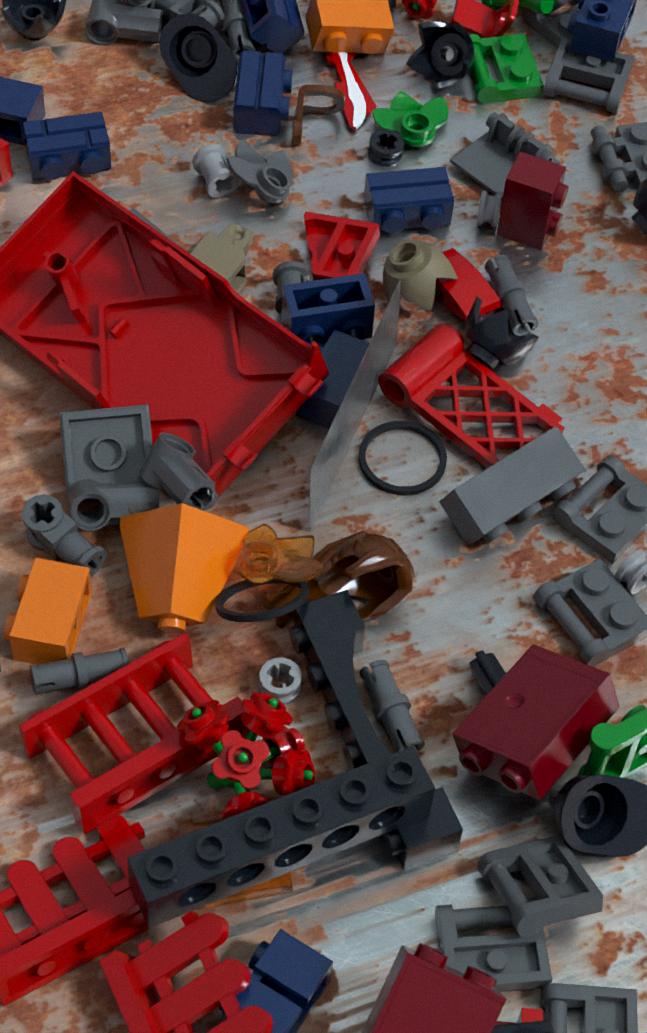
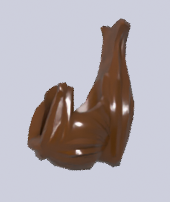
M362 530L327 544L302 568L297 577L304 579L308 584L309 597L305 603L344 590H348L350 596L369 599V604L357 611L362 621H370L387 614L404 602L413 589L414 568L410 560H408L407 554L392 538L377 534L372 535ZM289 584L282 591L274 593L265 592L263 595V606L268 610L282 606L296 598L301 589ZM295 610L276 617V625L282 629L287 620L294 615Z

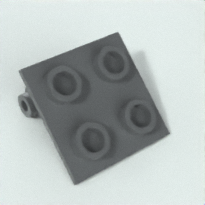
M495 112L486 121L489 131L450 159V163L494 195L497 192H501V200L503 199L506 177L519 152L560 165V162L555 159V154L551 152L552 148L549 145L541 143L534 138L532 133H525V128L522 126L515 127V123L510 121L504 113L498 115Z

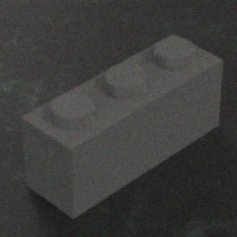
M555 426L453 489L439 503L468 546L481 538L488 545L509 531L505 523L517 516L522 523L543 509L539 501L550 495L555 502L574 490L577 486L573 479L586 471V469L558 427Z

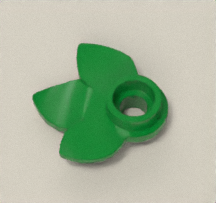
M399 91L394 97L390 109H373V118L379 128L397 132L404 139V144L412 147H423L430 144L435 138L436 129L447 122L449 115L448 106L443 97L432 99L422 106L403 91Z

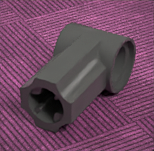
M92 0L85 26V34L90 41L98 45L113 44L117 38L159 43L163 26V10L123 5L120 0Z
M160 433L140 470L141 478L151 486L167 492L176 504L183 503L203 511L211 509L219 496L215 491V483L193 460L196 453L194 447L178 436L170 433Z
M84 479L72 485L68 491L67 503L71 518L77 523V527L86 531H95L105 525H120V517L158 509L159 494L158 489L148 483L100 484L95 480ZM93 497L101 501L98 508L92 512L87 513L77 509L79 503L85 498Z

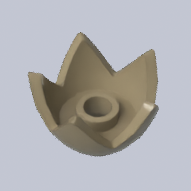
M404 240L396 244L387 256L383 268V287L388 303L401 278L400 294H403L410 301L428 311L433 306L436 278L458 279L450 261L438 248L418 240Z

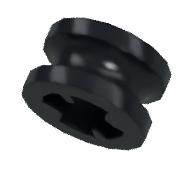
M382 129L375 131L369 140L367 151L369 160L381 167L396 165L402 158L404 139L400 134L392 130Z

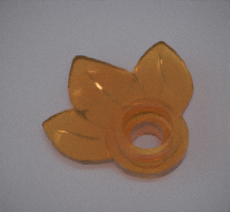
M262 524L244 536L243 548L236 559V570L243 579L253 583H265L273 579L286 582H302L318 576L323 571V564L312 559L315 545L313 535L277 538V534L269 525Z

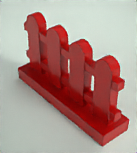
M117 815L98 827L100 841L87 848H84L81 841L77 838L65 837L60 839L53 847L56 864L42 871H39L37 866L29 860H19L9 867L7 877L10 887L0 892V1002L3 1007L149 930L130 888L127 857L145 851V848L139 841L145 838L144 829L139 821L130 826L124 817ZM108 856L112 858L124 877L109 886L95 863ZM65 879L78 902L62 910L49 887ZM20 903L32 926L15 934L3 910Z
M190 911L181 917L185 926L156 945L150 939H146L138 944L137 947L140 955L137 957L115 950L99 960L130 1033H194L191 1024L220 1005L227 1016V1020L206 1033H271L273 1029V1019L267 1010L258 1006H248L242 1010L236 995L248 987L251 980V972L245 963L236 959H226L220 963L214 949L221 946L227 940L229 925L223 917L214 913H205L199 917L198 913ZM200 959L206 972L180 989L175 990L170 977ZM153 988H156L161 1001H158Z

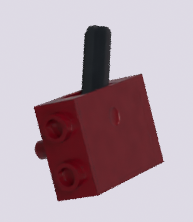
M534 644L506 673L493 653L485 654L483 650L475 653L476 658L470 662V669L486 696L452 733L459 752V761L473 775H484L500 782L514 793L522 792L541 800L589 744L593 728L597 724L607 723L620 706L611 674Z

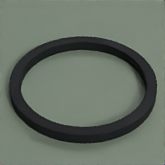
M391 421L383 423L372 429L364 437L359 450V465L366 479L378 489L395 495H414L429 490L439 482L446 468L447 454L440 438L432 430L415 422ZM401 429L417 432L434 444L439 453L440 465L436 473L421 484L396 486L386 483L374 475L366 462L365 453L371 441L378 435L391 430Z
M272 574L243 580L223 590L216 597L215 608L220 617L229 621H264L285 615L300 607L309 597V588L304 579L293 575ZM283 583L294 585L301 589L296 598L270 610L240 613L223 607L224 603L234 594L259 585Z

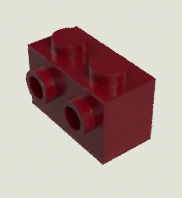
M519 152L506 177L496 235L542 250L548 236L555 237L561 225L563 214L558 213L557 210L562 208L569 189L568 185L563 184L566 167Z

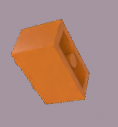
M311 0L305 16L312 51L385 54L395 29L388 0Z
M35 558L30 575L23 574L19 583L18 601H20L17 614L10 613L6 622L4 636L6 641H10L13 660L39 665L71 659V654L74 653L92 595L90 568Z

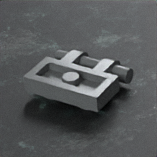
M647 122L619 125L616 128L615 138L607 133L604 126L594 127L591 130L593 138L591 146L595 156L602 160V173L606 182L612 185L615 192H622L628 188V182L633 181L637 190L647 178ZM623 156L625 163L621 159H618V157Z

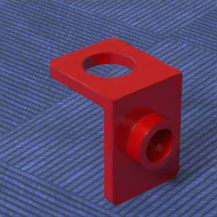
M456 0L451 22L456 21L467 32L479 35L480 38L499 37L514 22L519 0H508L499 12L475 0Z

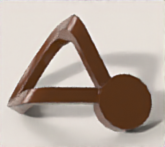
M303 85L298 92L295 119H293L291 144L301 145L303 113L321 115L337 113L345 106V94L332 86ZM304 96H328L337 101L336 104L328 107L303 105Z

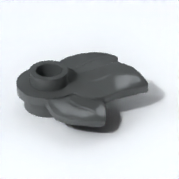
M241 139L235 149V157L230 156L226 159L230 170L242 182L254 187L256 194L262 200L272 203H282L289 195V187L291 186L294 174L284 152H274L265 159L244 139Z

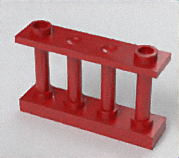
M186 633L171 641H164L158 644L151 652L51 708L34 713L27 721L19 725L24 752L27 757L31 759L48 750L77 789L69 795L74 820L84 834L96 829L218 757L212 746L198 749L193 744H187L184 740L186 733H179L174 724L148 693L172 679L193 706L213 700L188 670L193 667L191 642ZM237 696L224 705L220 704V711H226L229 715L227 721L229 725L228 731H238L241 737L244 738L249 729L241 720L244 710L241 707L242 700ZM130 702L161 740L141 753L134 752L107 717V715ZM88 726L92 728L119 764L99 777H92L65 741L68 737Z

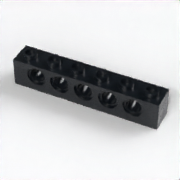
M411 746L127 857L129 885L149 929L430 816L435 786L414 747Z

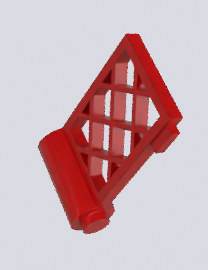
M435 325L378 377L380 389L391 403L402 408H412L486 468L500 461L496 458L495 449L518 450L536 439L524 438L522 423L537 424L546 432L555 426L558 427L561 433L565 429L561 425L563 418L545 404H541L539 407L468 353L465 350L462 335L450 326ZM466 368L479 379V386H457L456 375ZM432 397H451L453 411H437L427 402ZM459 397H481L483 412L460 411ZM489 398H504L511 404L512 412H490ZM462 422L484 423L486 437H470L462 430ZM492 423H514L516 438H494Z

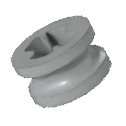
M482 190L477 226H482L483 223H490L492 228H497L502 197L501 192L490 196L486 190Z
M638 549L628 556L615 573V577L620 583L626 582L628 584L627 590L631 594H636L647 586V552L643 549Z
M284 657L273 658L262 666L259 673L260 693L273 695L284 705L293 703L301 692L302 673L299 666L291 659ZM279 675L288 677V686L286 687L285 683H282V688L272 686V677H275L276 680H279Z

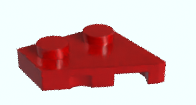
M306 211L304 221L314 281L362 274L380 237L379 224Z

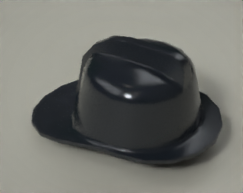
M193 13L180 14L169 20L162 29L159 39L160 54L183 89L193 98L203 102L217 101L226 96L234 86L237 77V64L232 51L220 34L204 17Z
M582 775L567 781L559 790L557 796H549L548 803L554 808L556 824L561 830L563 839L571 848L581 852L618 857L630 856L647 845V785L633 779L610 775Z

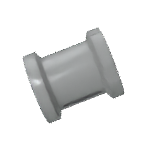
M217 144L201 148L196 152L192 160L195 171L202 174L206 181L207 193L213 198L230 195L240 184L239 179L228 166L225 149Z

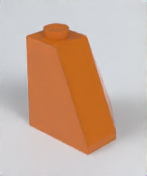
M183 503L120 517V530L139 618L157 623V629L167 633H184L186 626L205 624L215 605L216 597L221 593L249 536V527Z

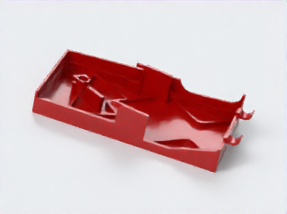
M74 171L0 247V335L94 409L149 404L153 445L162 432L178 436L192 445L196 450L193 460L215 483V491L219 495L218 498L241 472L250 466L258 457V453L303 403L312 397L321 387L323 381L329 376V371L319 345L315 341L308 344L241 297L224 277Z

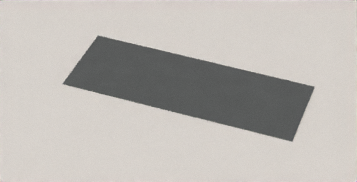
M401 278L310 469V531L378 386V377L385 370L396 347Z

